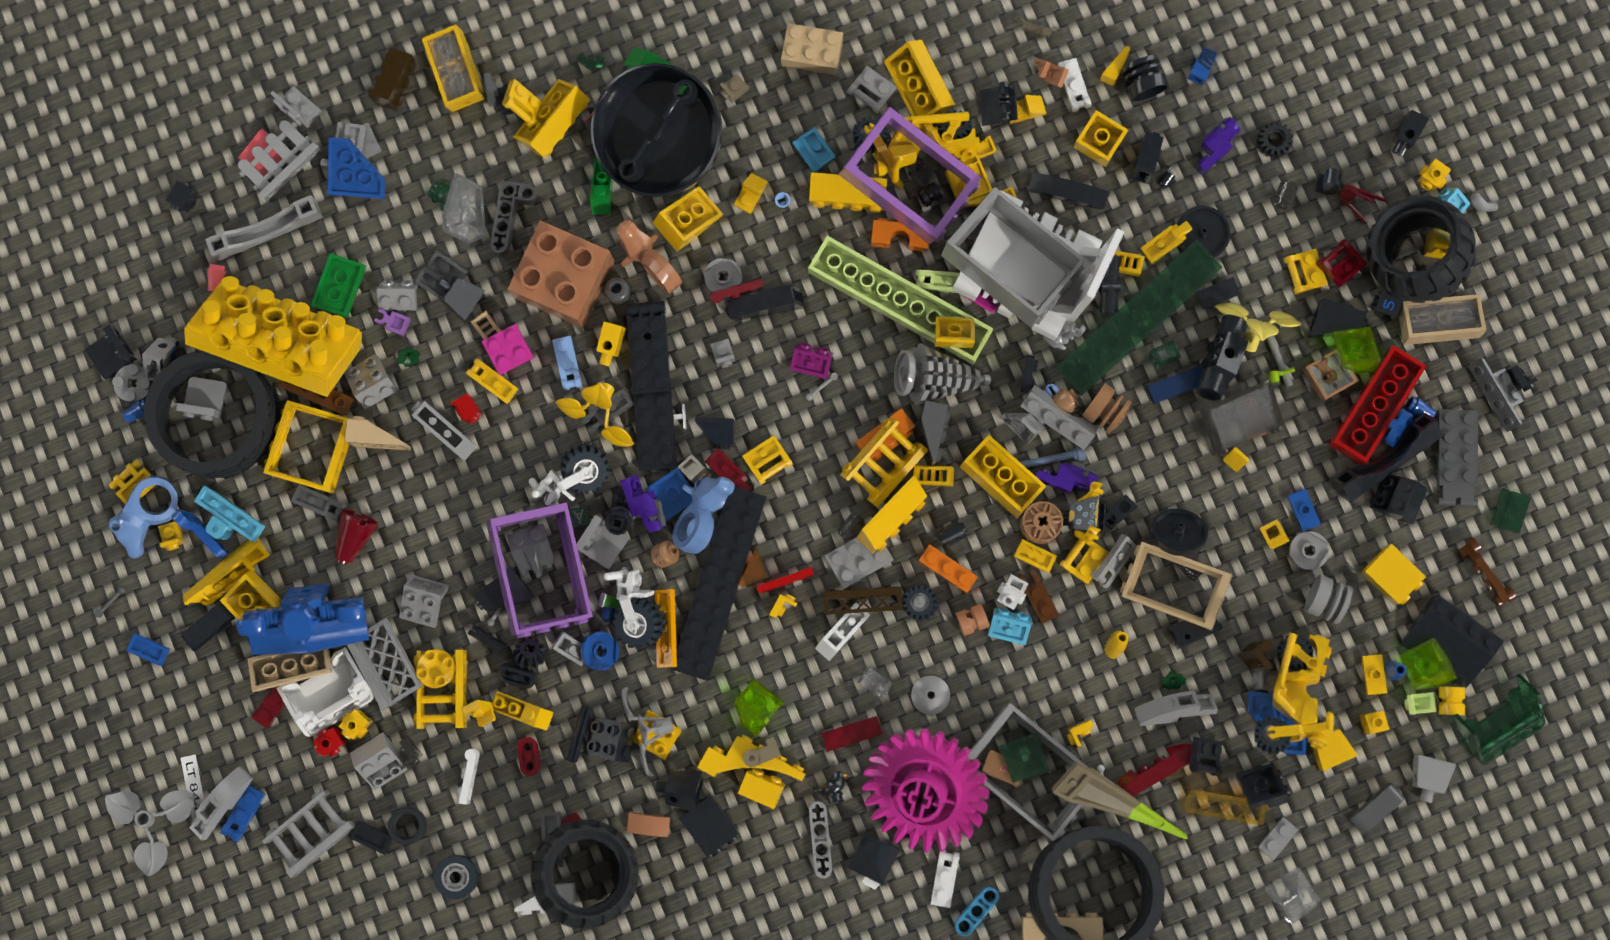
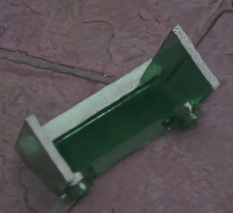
M1520 673L1516 675L1518 687L1512 688L1507 694V704L1478 723L1473 719L1463 720L1458 713L1454 715L1459 734L1482 765L1489 764L1534 735L1546 723L1540 692Z

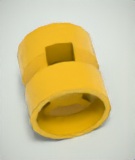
M1439 687V698L1442 700L1439 703V714L1465 715V704L1462 703V700L1465 699V688Z

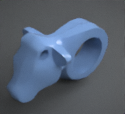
M158 475L148 476L140 480L134 487L122 511L109 520L108 527L125 547L129 557L138 559L144 553L143 542L150 525L162 524L173 519L172 515L178 510L176 508L178 503L176 488L167 478ZM151 485H159L166 488L171 495L170 505L161 512L154 513L146 510L140 502V495L145 488Z
M722 476L717 479L700 478L695 482L694 488L686 484L683 485L682 489L692 496L693 501L683 511L674 526L673 543L675 547L691 554H697L705 549L714 529L712 514L714 511L723 508L727 497L734 490V483L728 478Z

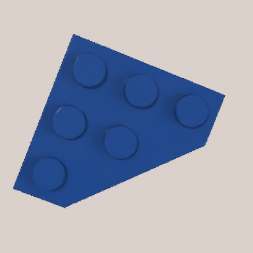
M329 137L328 194L384 199L386 179L349 138Z
M1248 692L1247 712L1257 723L1260 720L1263 721L1265 717L1269 719L1270 716H1274L1275 719L1280 717L1281 721L1285 720L1287 726L1295 725L1273 707V693ZM1307 738L1301 741L1290 742L1289 747L1285 748L1283 753L1306 755Z

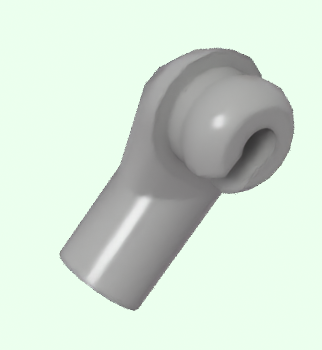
M1474 193L1470 197L1472 206L1478 212L1497 211L1498 209L1496 201L1486 202L1479 193Z

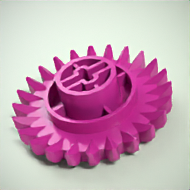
M923 728L917 736L914 730L909 729L904 733L905 739L899 734L892 735L890 741L893 745L888 742H882L878 750L883 754L874 753L869 758L870 762L878 766H869L863 773L865 776L875 778L868 780L862 786V790L875 791V793L867 798L865 806L879 804L871 819L876 820L886 816L887 820L883 824L881 832L884 833L893 826H896L898 829L894 837L895 843L899 842L906 833L909 834L908 847L910 850L915 847L919 838L923 839L925 853L929 852L935 839H937L941 852H944L948 844V837H950L954 846L958 847L962 840L960 830L970 839L974 831L972 824L979 828L983 818L978 812L985 814L988 809V804L982 799L988 798L989 789L980 785L986 782L987 777L985 773L977 772L981 764L978 759L971 760L968 757L971 752L968 747L960 749L957 746V738L953 737L950 741L945 740L944 732L938 731L935 736H931L930 731ZM926 783L927 786H926V790H925V794H924L925 800H924V802H922V797H923V793H924V789H925V787H923V786H924V784Z

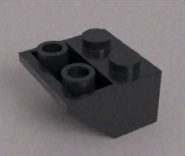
M1390 474L1380 482L1370 508L1395 520L1414 524L1428 489L1417 480Z

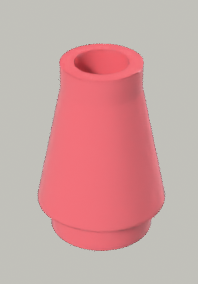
M209 265V268H207L208 290L214 291L222 281L226 273L224 271L225 266Z

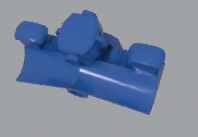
M328 583L289 588L281 602V607L245 611L243 619L237 620L236 628L240 635H248L251 655L311 653L369 640L363 597L324 602L329 592Z

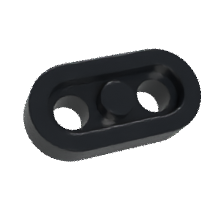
M1027 355L1020 392L1028 393L1034 386L1035 379H1031L1032 372H1036L1038 360H1035V356Z
M512 663L502 664L497 673L498 678L502 682L524 689L532 688L537 680V675L532 669L530 671L526 667L521 669L519 665Z

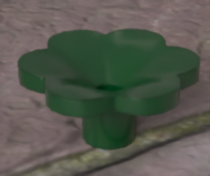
M412 347L398 351L397 362L405 367L417 364L420 361V351L414 350Z
M1172 670L1169 671L1166 677L1161 679V682L1166 689H1179L1181 685L1186 684V679L1183 674Z

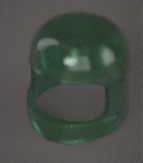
M439 179L434 182L428 192V196L433 203H441L440 210L445 215L453 210L463 195L456 186L446 179Z

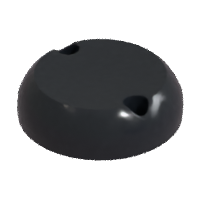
M643 64L618 75L601 93L591 120L592 145L603 170L621 187L647 197L672 196L696 185L711 170L718 157L722 143L723 127L721 114L709 89L693 74L668 64ZM684 86H687V88L685 89V91H684L683 94L681 95V94H680L681 88L684 87ZM630 164H633L632 167L630 168V170H629L628 173H627V172H626L627 166L630 165Z

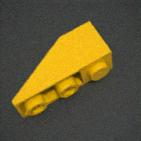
M499 691L496 692L492 702L494 711L543 730L548 729L554 713Z

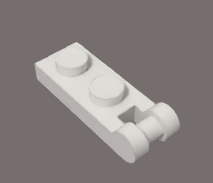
M1073 58L1058 63V66L1069 70L1064 81V88L1072 112H1077L1080 108L1085 107L1087 109L1092 107L1077 59ZM1081 97L1082 100H1081V101H1076L1075 98Z
M469 749L465 752L467 765L466 768L463 767L461 773L463 784L457 792L460 804H470L480 757L477 749Z
M946 850L939 852L931 905L950 908L960 853H947ZM944 861H952L951 867L944 866Z

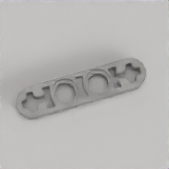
M815 801L809 807L814 870L819 878L825 879L832 873L827 808L823 802ZM817 804H819L820 808L824 809V811L820 812V818L825 817V822L816 821L813 823V818L817 819L816 812H812V809ZM817 824L824 825L825 833L823 835L815 834L814 827ZM817 845H826V854H817ZM828 857L829 861L825 860V867H829V871L822 875V872L818 871V868L821 867V861L817 862L816 858L823 859Z

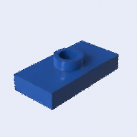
M1306 489L1287 496L1301 532L1321 525Z
M134 633L126 651L154 664L163 666L171 648Z

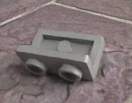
M392 280L382 281L377 287L378 310H417L416 289L418 284L412 283L410 280H405L401 283H394Z

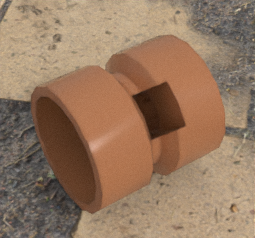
M981 604L971 607L970 611L965 609L955 613L963 636L974 633L975 629L980 631L990 627Z

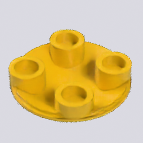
M428 650L418 659L416 674L425 686L440 688L452 680L455 674V663L450 654L443 650Z

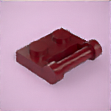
M1346 239L1341 240L1334 250L1316 262L1318 268L1324 270L1338 288L1367 265L1365 260ZM1343 251L1346 252L1347 256L1332 267L1330 262Z

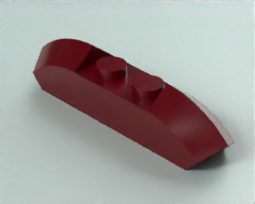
M1178 744L1165 749L1167 757L1162 755L1154 760L1155 764L1150 767L1148 765L1142 766L1137 770V774L1130 769L1119 779L1116 785L1132 796L1139 794L1189 765L1192 744Z

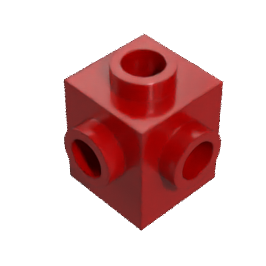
M333 727L330 730H327V728L316 734L318 737L313 740L315 743L314 749L319 755L322 754L323 757L328 755L330 757L335 756L341 752L339 748L347 744L338 727Z

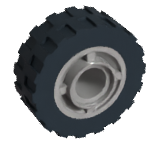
M453 855L443 859L435 869L434 884L438 889L437 891L450 899H461L471 894L479 880L476 864L471 859L461 855ZM454 871L461 874V880L458 883L452 880L451 876Z

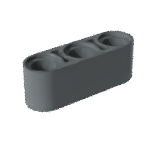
M1391 782L1349 817V820L1363 835L1405 800V797Z

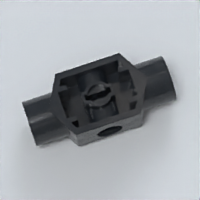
M1230 314L1222 317L1216 336L1206 348L1208 353L1200 364L1202 369L1199 375L1201 377L1196 388V393L1200 397L1210 401H1220L1225 388L1237 375L1248 345V341L1244 339L1248 325L1247 321L1243 318Z

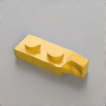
M1187 221L1179 227L1177 224L1171 225L1140 249L1149 261L1154 264L1187 238L1185 235L1192 230V227Z

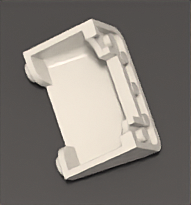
M346 647L336 651L331 657L333 664L331 673L312 677L300 685L297 682H292L277 687L295 723L307 737L314 736L323 729L330 727L340 721L346 713H351L354 709H360L374 698L370 687Z

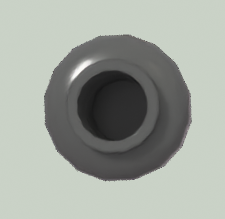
M612 278L605 285V294L612 303L622 304L630 296V287L624 279Z

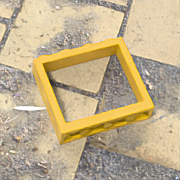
M287 400L284 408L281 409V420L275 427V438L269 445L270 454L268 459L264 461L263 473L334 494L349 444L345 442L347 419L350 418ZM296 410L342 423L323 485L276 471Z

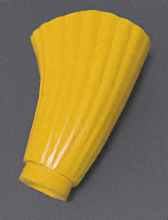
M1116 631L1111 634L1104 648L1107 657L1117 659L1121 656L1128 644V635L1122 631Z

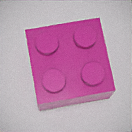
M517 324L482 341L499 375L535 358Z

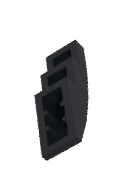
M1033 172L1028 188L1031 193L1048 195L1049 198L1067 201L1069 204L1105 210L1110 193L1107 190L1036 172Z

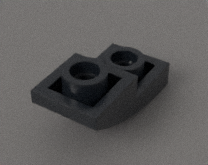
M1234 277L1196 292L1203 310L1241 295Z

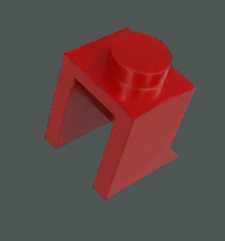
M468 393L449 403L452 407H455L463 422L466 421L469 425L479 420L478 417L482 416L471 395L469 396Z

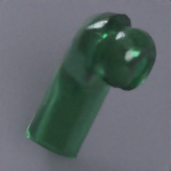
M580 53L576 60L588 70L602 68L605 59L601 55L589 59L586 55Z

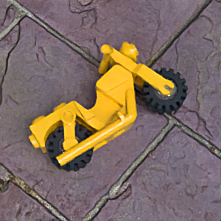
M953 110V113L947 111L944 114L904 117L955 158L976 157L977 148H980V139L976 137L975 128L972 129L969 112L960 111L957 113V110ZM869 116V120H866V117H864L862 122L858 120L857 124L854 125L853 142L856 148L860 146L878 122L877 117L872 120V116ZM938 123V127H933L932 124ZM885 126L866 153L870 150L877 161V164H874V175L882 178L888 173L893 184L898 189H902L904 184L899 179V169L915 164L921 148L896 130L887 150L885 144L887 142V129Z
M1289 633L1286 639H1282L1280 644H1278L1277 660L1279 661L1280 669L1273 691L1272 705L1295 725L1287 726L1285 720L1281 721L1280 717L1275 719L1274 716H1270L1269 719L1265 717L1263 721L1260 720L1258 726L1256 725L1254 740L1257 743V747L1262 749V752L1265 753L1266 751L1269 755H1272V753L1278 755L1280 751L1283 753L1285 748L1289 747L1290 742L1301 741L1305 738H1308L1307 741L1311 743L1310 746L1317 749H1322V747L1328 745L1325 735L1330 736L1333 733L1334 715L1332 712H1327L1325 716L1326 725L1322 723L1317 724L1318 700L1311 698L1306 691L1307 685L1317 684L1321 676L1325 677L1327 665H1324L1325 658L1329 659L1332 647H1329L1330 640L1326 639V637L1310 635L1309 640L1307 638L1304 640L1301 635L1297 637L1296 634ZM1312 647L1314 648V650H1315V652H1316V658L1313 657V649H1312Z

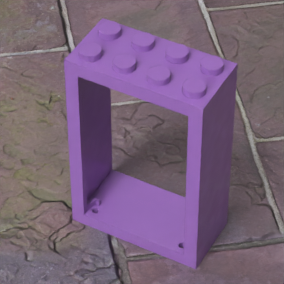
M891 107L880 117L838 174L928 244L933 241L937 242L947 232L945 227H948L958 217L956 212H959L969 202L967 197H970L972 193L974 194L980 187L978 182L981 180L980 176ZM887 123L966 184L965 188L936 226L930 225L856 166Z
M567 503L493 518L486 522L512 636L517 635V639L530 636L531 631L535 630L536 634L550 631L552 626H555V630L569 627L570 622L578 625L588 622V618L593 617ZM553 516L554 519H557L577 609H575L574 614L523 625L522 622H517L497 532L501 531V527Z

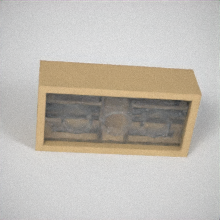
M1480 294L1444 297L1435 302L1430 300L1425 301V303L1403 301L1398 314L1403 345L1480 338L1486 332Z

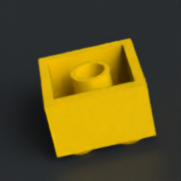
M1096 110L1076 140L1073 148L1106 167L1125 138L1128 129Z

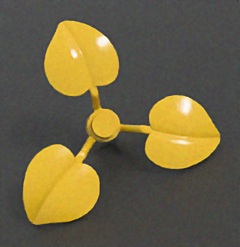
M599 382L594 386L584 388L581 395L587 403L582 406L579 401L572 398L556 400L555 404H557L559 409L575 419L584 418L586 415L584 410L590 404L606 409L605 429L601 431L604 439L620 447L634 445L630 435L624 429L617 426L609 427L608 425L609 412L612 406L610 398L614 392V388L610 384Z

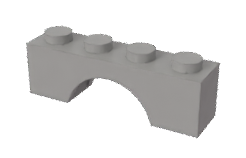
M1036 385L1032 387L1020 406L1083 450H1085L1096 435L1097 427L1082 417H1074L1063 411L1054 403L1049 394Z

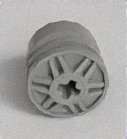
M1320 574L1309 591L1304 610L1306 613L1316 617L1320 616L1324 610V620L1329 621L1331 619L1332 623L1339 624L1350 606L1353 588L1349 585L1344 587L1342 582H1338L1333 589V579Z

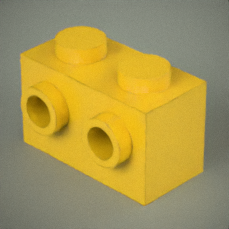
M750 768L745 774L738 794L774 809L779 802L786 783L782 782V779L777 776L770 777L764 774L761 769Z

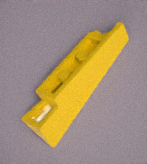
M259 537L256 542L247 539L183 595L184 604L202 603V605H211L227 593L245 573L254 572L255 567L253 565L270 556Z

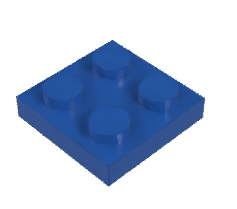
M678 468L646 488L647 491L654 490L657 500L661 501L663 514L667 521L685 510L693 501L692 496L682 489L684 484L690 485Z

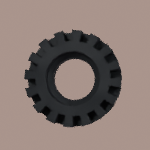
M1272 121L1271 124L1267 123L1261 129L1256 139V142H1258L1257 147L1261 148L1260 152L1266 153V157L1270 155L1271 158L1276 156L1279 158L1286 154L1293 144V134H1290L1292 130L1286 128L1288 125L1284 124L1283 126L1280 121L1278 123L1276 121ZM1272 133L1280 135L1282 139L1281 145L1272 146L1268 142V136Z

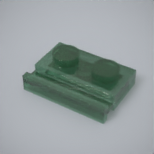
M1505 488L1501 489L1490 525L1520 534L1531 497L1509 491Z

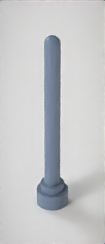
M1075 446L1069 452L1021 461L1020 463L1026 468L1073 458L1074 460L1082 461L1086 460V453L1079 446Z

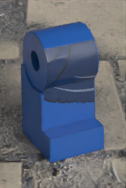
M1203 47L1188 80L1203 86L1217 56V52Z

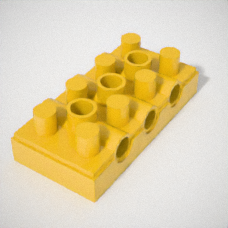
M227 276L222 279L184 328L185 344L326 397L333 390L362 345V332L360 329L346 325L343 317L338 315L332 316L323 311L318 313L311 312L308 304L303 302L297 303L292 299L274 298V293L268 289L261 290L253 285L247 288L239 285V280L233 276Z

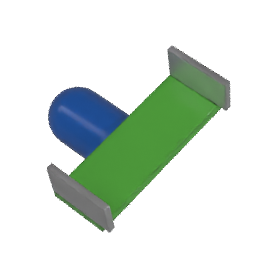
M603 592L600 594L597 605L603 607L601 619L604 622H610L615 609L621 606L620 601L615 596H610Z

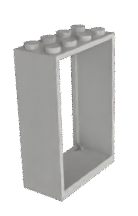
M996 187L947 241L941 255L1030 328L1035 323L1038 325L1041 323L1048 311L1052 310L1059 298L1063 297L1071 284L1079 278L1085 269L1083 264L1086 261L1085 258ZM989 212L1066 272L1063 279L1037 309L959 248Z
M1007 703L971 747V752L968 756L971 760L976 759L1006 720L1013 718L1070 766L1075 761L1085 765L1011 703ZM987 778L986 782L983 783L984 786L1053 842L1064 835L1066 832L1064 828L1067 824L1071 825L1077 819L1078 815L1076 813L1078 810L1086 807L1085 805L1069 802L1052 824L1048 823L1045 826Z

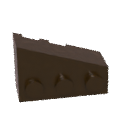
M390 47L381 65L383 68L381 75L375 76L374 81L377 83L373 90H368L367 94L376 105L397 111L398 106L402 105V95L409 86V76L415 70L416 61L412 54Z

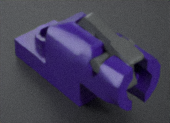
M1226 117L1205 130L1206 136L1201 148L1207 155L1198 162L1200 165L1197 168L1201 175L1232 149L1233 145L1230 142L1241 130L1233 118Z
M1077 461L1071 464L1061 463L1055 477L1052 476V472L1042 469V471L1038 470L1035 474L1044 484L1068 494L1072 491L1073 486L1076 487L1075 489L1089 492L1091 483L1093 481L1096 482L1098 478L1097 473Z
M637 474L620 480L632 517L641 515L648 533L666 527L661 501L657 500L654 490L643 492Z

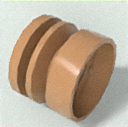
M1105 383L1082 417L1091 423L1099 417L1102 420L1098 428L1101 429L1105 423H1108L1109 426L1105 433L1109 435L1111 431L1118 428L1126 417L1132 401L1128 399L1124 405H1121L1120 402L1124 396L1121 395L1116 400L1112 399L1115 389Z
M1045 501L1031 504L1024 511L1020 519L1022 535L1034 544L1051 542L1060 534L1063 527L1061 511L1054 504ZM1045 518L1047 526H1039L1040 521L1038 519Z

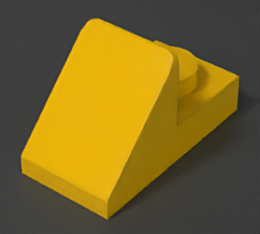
M1025 95L1024 100L1017 101L1018 120L1009 121V123L1012 124L1046 115L1042 96Z
M751 173L743 182L742 190L734 203V207L751 215L768 181Z

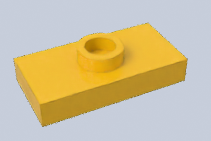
M1022 539L1013 557L1049 573L1057 555Z
M1382 654L1361 656L1366 695L1388 693Z

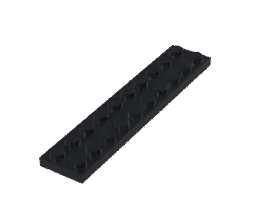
M734 486L732 494L727 497L677 650V667H672L671 670L709 681L765 505L766 496Z

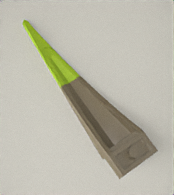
M1075 761L1052 787L1054 794L1068 802L1124 816L1187 839V835L1098 771L1092 767L1088 768L1078 761Z

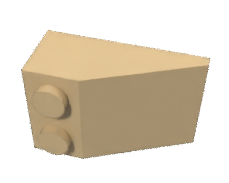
M354 416L353 419H347L345 442L351 446L411 451V446L370 423V420H366L365 417Z

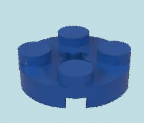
M1402 409L1397 416L1398 420L1394 418L1388 427L1390 432L1385 434L1382 442L1394 447L1401 438L1403 431L1406 430L1411 422L1413 414Z
M594 632L583 639L580 653L585 666L592 670L603 671L608 670L616 663L619 658V645L611 637L612 635L607 632ZM598 646H601V649L604 650L600 657L596 653Z

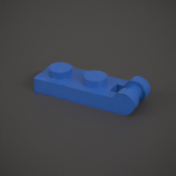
M248 785L220 833L224 836L229 835L233 841L238 843L266 794ZM234 823L239 826L237 831L232 829Z

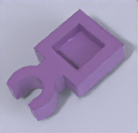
M379 309L378 312L383 314L384 317L381 320L375 318L374 321L380 325L386 324V330L404 337L411 319L394 311L389 316L386 311Z

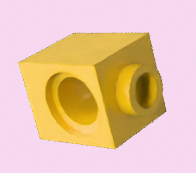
M1384 710L1359 715L1364 734L1366 735L1390 730Z

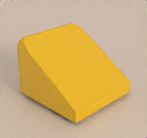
M1235 447L1223 458V461L1235 472H1238L1249 462V458Z

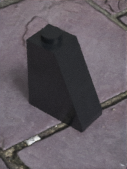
M1153 131L1145 132L1130 179L1149 184L1154 175L1164 139L1159 133Z
M1322 298L1317 304L1307 337L1320 338L1357 334L1366 327L1368 319L1365 317L1367 312Z
M510 567L506 570L513 605L537 599L514 568ZM498 577L474 595L477 599L474 602L480 610L484 609L489 612L505 608Z

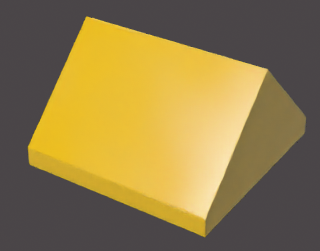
M936 317L934 347L973 348L975 344L974 318Z

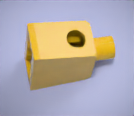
M603 322L596 350L602 353L599 364L610 367L612 357H619L628 328ZM609 342H611L612 348L610 350L607 347Z
M1333 729V733L1330 736L1325 735L1328 743L1326 747H1322V749L1312 747L1319 771H1326L1358 756L1340 729Z

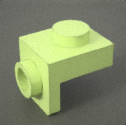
M1435 693L1407 695V699H1405L1406 711H1409L1410 715L1437 712Z

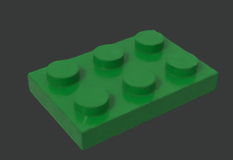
M330 253L310 306L348 319L367 266Z

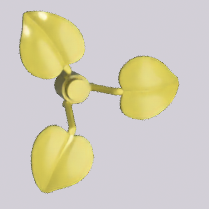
M1224 302L1213 307L1217 308L1224 315H1236L1247 321L1246 323L1251 329L1249 331L1246 330L1244 339L1248 341L1246 351L1256 352L1260 340L1263 341L1270 336L1278 334L1279 329L1273 323L1277 322V324L1284 327L1301 325V322L1282 311L1270 312L1269 316L1272 319L1269 322H1262L1252 318L1247 320L1246 316L1249 312L1244 307L1235 303Z

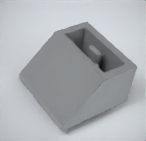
M384 733L379 734L350 753L354 768L374 790L408 770L395 746Z

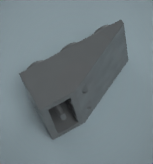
M926 400L920 427L926 448L928 449L927 452L931 466H935V463L941 459L943 449L939 448L940 443L943 444L945 441L947 430L943 428L944 425H948L951 411H947L948 405Z

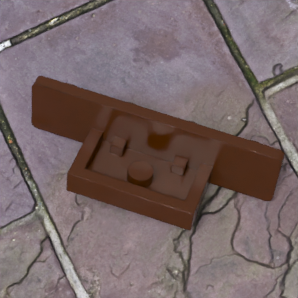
M279 380L277 384L285 390L345 416L348 414L354 401L352 397L338 392L337 387H334L328 397L283 380Z

